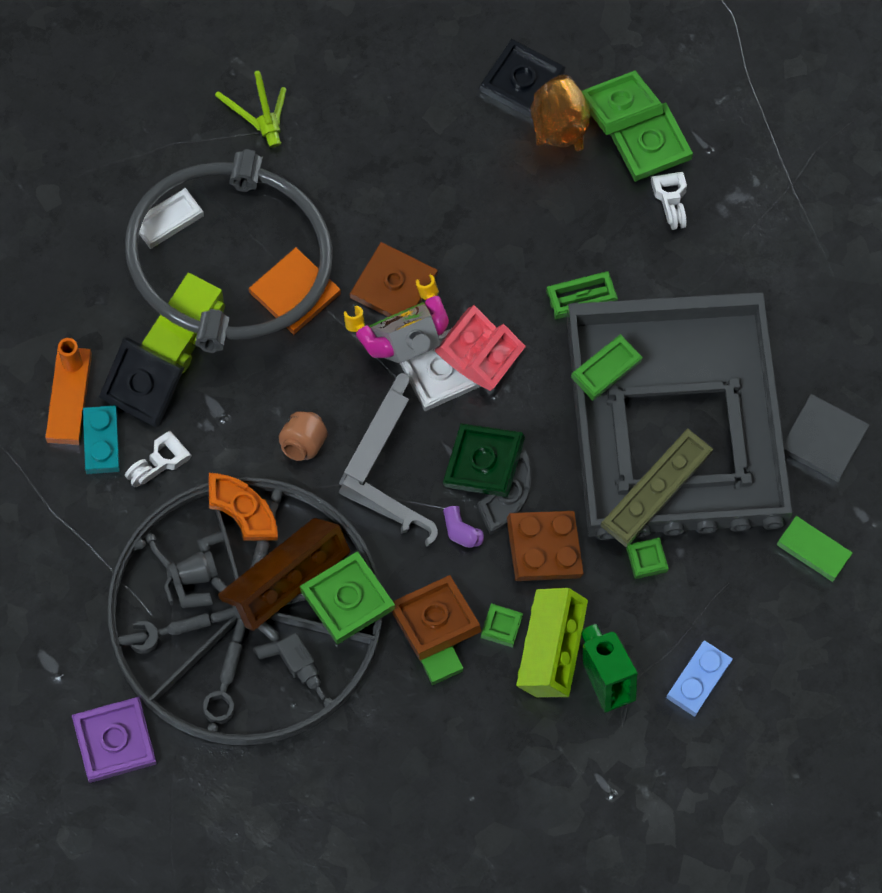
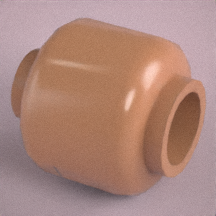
M298 411L291 414L278 437L284 454L293 460L302 461L310 460L317 455L328 433L319 415L314 412Z

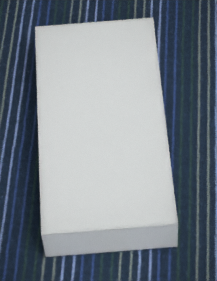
M184 188L147 212L139 235L148 247L152 249L204 217L203 210L188 190Z

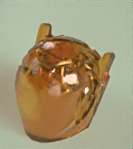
M567 74L557 76L545 83L534 94V101L530 107V112L534 123V131H536V142L538 146L544 143L555 147L574 145L576 151H581L584 149L583 136L590 123V108L584 94L571 76Z

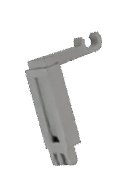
M400 373L345 469L339 482L342 485L339 494L401 523V534L408 532L410 524H416L429 532V537L426 538L425 544L426 547H429L437 537L438 530L435 523L365 482L409 400L403 394L410 379L407 374Z

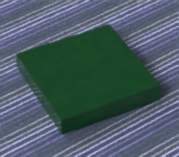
M460 423L444 476V486L446 488L508 497L524 444V434L522 432Z

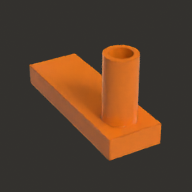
M64 338L58 344L45 436L47 443L80 445L83 408H85L92 352L91 349L78 348L77 342L72 338Z

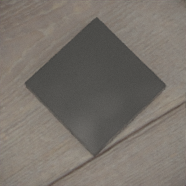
M811 394L783 443L784 454L839 482L869 424Z

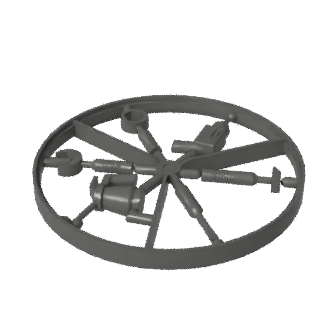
M237 478L247 483L251 489L273 492L271 496L273 502H271L270 509L273 512L274 518L278 503L281 501L283 494L297 498L323 512L348 535L361 557L379 581L377 569L363 539L349 521L326 501L304 489L281 481L264 478ZM208 483L191 488L167 501L149 515L129 539L118 559L112 576L108 598V626L118 664L136 695L149 709L175 728L194 737L227 745H258L281 741L299 735L330 717L356 691L373 661L378 646L382 618L375 621L372 635L357 632L348 638L370 645L358 672L349 685L334 700L330 697L325 698L320 688V672L299 635L295 632L279 640L280 635L266 621L261 624L258 629L274 642L253 647L257 657L264 659L279 654L294 678L299 677L303 685L307 684L310 689L316 690L321 699H324L325 708L312 717L290 727L249 735L218 732L217 725L228 722L234 714L233 700L226 692L228 685L233 682L243 647L240 643L243 641L246 630L236 606L233 605V608L212 613L210 618L208 613L171 622L168 627L158 630L151 622L137 621L132 624L133 628L146 629L147 633L140 632L121 636L117 634L116 603L120 581L134 550L142 549L146 544H150L151 550L167 568L168 579L164 588L170 605L173 604L169 590L171 583L174 584L181 608L213 605L209 592L185 595L182 585L211 581L212 585L219 592L228 586L223 580L218 578L217 569L212 554L209 551L210 546L224 541L235 580L239 578L219 510L215 511L221 531L196 540L202 552H198L176 565L174 562L170 563L157 548L155 543L157 541L156 536L153 533L147 534L159 521L180 506L209 495ZM269 541L257 542L250 568L268 555ZM300 593L286 605L304 601L306 599L303 596V594ZM276 612L268 619L330 634L323 623ZM230 619L151 696L141 687L132 674L120 647L145 642L143 645H131V649L140 654L149 653L157 647L159 636L166 634L175 636L199 628L211 626L210 621L217 623ZM236 624L232 637L233 642L229 643L220 675V691L210 693L203 702L204 715L211 722L207 729L194 726L179 719L160 706L157 701ZM222 698L229 704L228 712L226 715L214 717L208 711L210 701Z

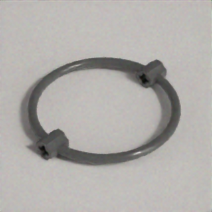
M244 149L241 152H236L234 162L194 165L181 169L160 180L138 202L126 229L125 255L127 266L143 298L159 314L172 323L196 333L195 345L209 353L223 351L225 339H253L279 332L291 326L305 316L318 302L325 291L332 271V243L327 225L321 213L313 202L295 185L270 171L262 169V157L253 150ZM209 175H231L229 184L233 185L238 191L248 192L249 190L256 189L258 181H261L287 195L306 214L318 238L320 248L319 269L308 294L300 303L285 314L273 320L251 326H228L230 317L223 314L220 310L210 309L209 311L202 312L199 321L173 308L159 296L147 280L138 254V238L142 222L149 209L162 195L186 181Z

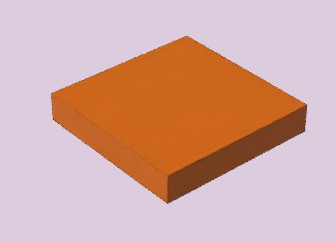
M295 247L250 286L249 293L277 318L293 309L308 294L316 279L319 268ZM329 279L325 291L314 307L300 320L287 327V329L295 335L341 294V289Z

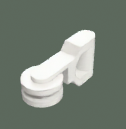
M676 172L651 176L654 196L662 201L666 219L671 229H677L678 223L681 229L686 228L685 209L683 204L680 203V199L685 195L687 189L684 173ZM678 186V190L675 192L662 190V187Z
M168 431L154 440V452L150 454L149 461L155 468L148 466L149 464L146 459H142L134 463L127 470L125 477L127 480H131L133 487H138L147 483L166 469L176 470L186 463L192 455L171 431ZM167 446L175 457L171 460L165 459L158 451Z

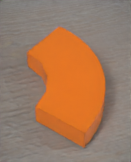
M209 473V509L223 511L234 518L241 528L243 541L278 540L276 520L265 499L263 500L247 483L235 477L219 473Z

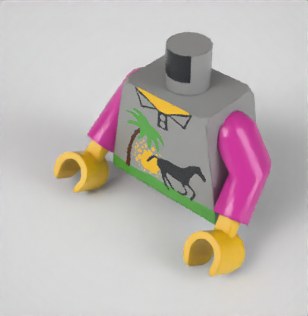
M429 275L431 283L427 286L420 285L419 280H416L419 295L422 299L426 300L425 303L417 304L369 326L364 325L362 308L354 306L355 317L349 316L344 311L346 329L356 332V337L372 357L385 358L397 363L405 362L441 345L439 336L444 333L449 320L441 298L437 296L439 291L433 275Z

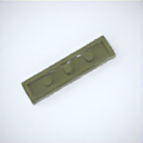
M687 428L601 522V527L627 548L712 454L713 448Z

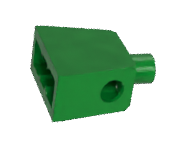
M598 624L590 625L583 629L581 635L585 642L583 644V665L604 713L636 701L638 673L615 632L603 634Z

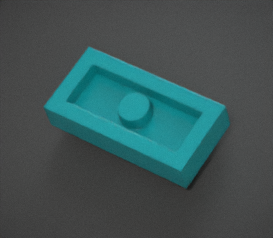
M116 405L83 408L86 474L120 472Z

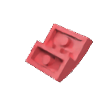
M473 305L464 312L442 340L441 345L434 351L459 373L479 386L491 391L526 346L504 323L496 327Z

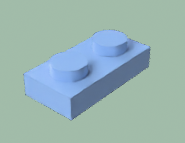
M704 640L666 698L695 717L731 664L733 658Z

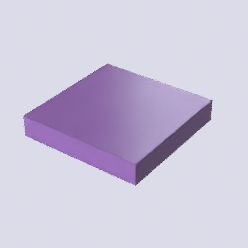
M139 697L72 715L89 783L157 764Z

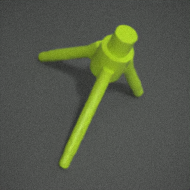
M255 71L256 85L263 110V115L257 119L221 92L217 91L215 93V96L250 122L258 131H261L262 137L267 139L269 148L281 145L278 133L281 132L279 125L286 94L285 87H281L274 113H270L261 72Z

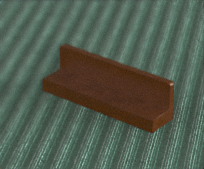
M313 518L218 594L220 600L236 606L245 627L254 631L300 594V586L334 566L351 552L340 526L332 522Z

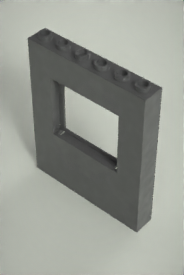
M763 292L568 304L566 319L572 373L620 334L643 357L641 363L594 401L573 380L588 537L597 536L600 540L614 538L601 527V522L631 491L632 488H629V485H636L641 480H633L624 400V398L725 392L735 473L691 476L636 538L646 537L656 532H664L665 535L675 536L688 530H697L698 533L707 534L715 532L720 528H730L732 531H745L750 529L751 526L778 529L783 527L784 524H788L792 515ZM735 478H741L740 481L735 482Z

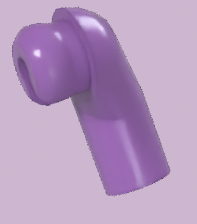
M450 506L443 510L448 536L453 542L467 548L478 547L483 543V532L462 522L459 506Z

